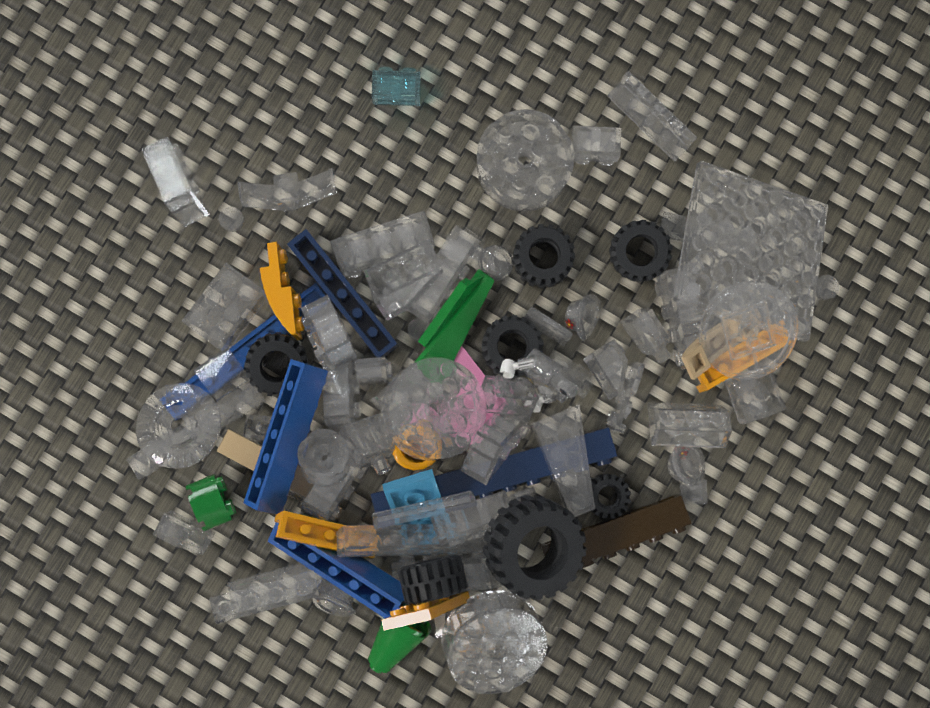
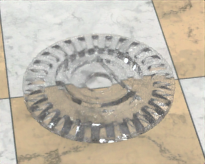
M188 383L167 385L154 392L143 404L136 423L137 441L143 453L154 463L173 469L186 468L203 460L214 448L221 430L220 411L214 399L202 388ZM178 402H183L182 405H174L163 411V409L167 406L173 405ZM177 418H182L185 422V427L181 432L175 433L171 428L172 422ZM192 438L194 439L190 444H188L185 447L179 449H174L173 447L174 445L185 444L189 442Z

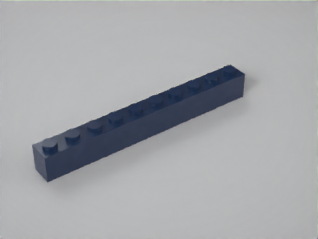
M604 428L436 475L435 479L444 506L447 509L446 504L455 502L456 506L470 503V497L479 495L480 499L494 496L493 491L502 488L504 493L518 489L517 484L526 482L527 486L541 483V478L550 475L551 479L563 477L566 470L574 469V473L589 469L588 464L597 462L598 466L612 463L611 458L616 457L617 453L610 429ZM384 490L370 494L378 523L384 522L385 526L395 524L396 521Z

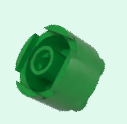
M213 474L186 485V490L191 489L192 491L188 499L198 523L204 521L206 525L202 527L204 532L233 520L232 515L237 513L232 499L228 501L226 499L224 491L228 489L222 476L217 478Z

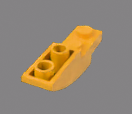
M277 242L267 243L269 266L260 268L266 297L281 324L294 338L301 340V331H304V321L299 316V308L302 307V300L300 294L290 286L289 274L285 272V263H288L286 250L282 249Z

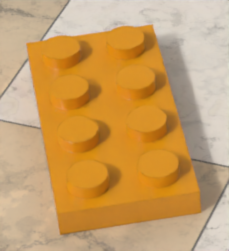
M466 591L433 601L401 606L399 609L390 611L391 616L381 620L383 629L388 630L432 620L469 602V593Z

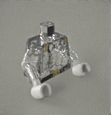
M535 348L526 358L518 359V362L505 359L501 364L500 372L503 373L504 378H513L515 370L519 369L540 393L531 394L527 406L533 405L532 412L534 413L541 411L543 403L549 404L556 401L561 404L566 399L574 397L578 392V386L567 370L561 364Z

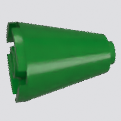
M428 621L425 624L419 622L384 630L381 622L368 656L370 668L376 673H388L429 636L432 630Z

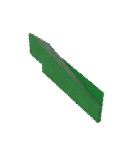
M478 269L471 280L464 278L459 282L418 340L426 348L412 364L411 367L438 385L443 383L494 283L493 278Z

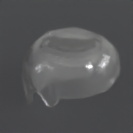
M491 245L482 249L477 254L474 263L476 272L480 269L493 278L494 281L505 279L511 274L514 265L510 251L498 245Z

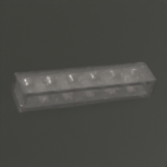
M489 523L342 526L336 532L337 557L483 553V546L487 545L484 535L486 531H490L491 527L488 525Z

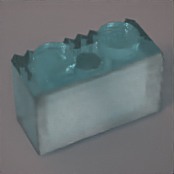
M380 67L378 70H373V104L420 106L421 72H416V69L409 67L403 68L402 71H393L390 67Z

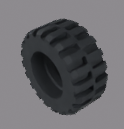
M528 495L522 496L521 502L516 499L509 501V507L506 509L501 507L497 511L498 517L495 520L493 518L490 520L488 525L491 526L489 532L486 531L484 535L487 545L483 546V554L487 557L485 563L488 569L492 571V575L513 594L515 593L524 599L530 597L532 600H542L543 595L549 599L556 596L555 592L558 590L562 593L568 588L567 584L570 581H575L578 577L575 575L578 569L582 570L584 562L581 560L582 556H586L587 547L583 546V543L586 542V536L581 531V523L578 519L574 518V514L568 509L542 496L536 495L533 498ZM541 526H548L551 533V545L547 555L534 566L520 567L517 555L522 539L531 530Z

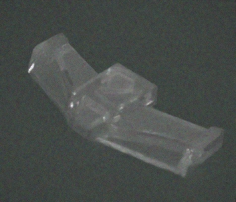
M333 168L300 182L297 172L273 175L274 185L237 181L239 199L243 207L282 210L284 212L296 211L303 206L337 193Z

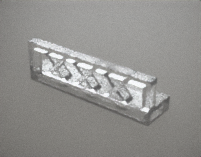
M629 71L623 75L621 82L608 94V97L674 162L697 139Z

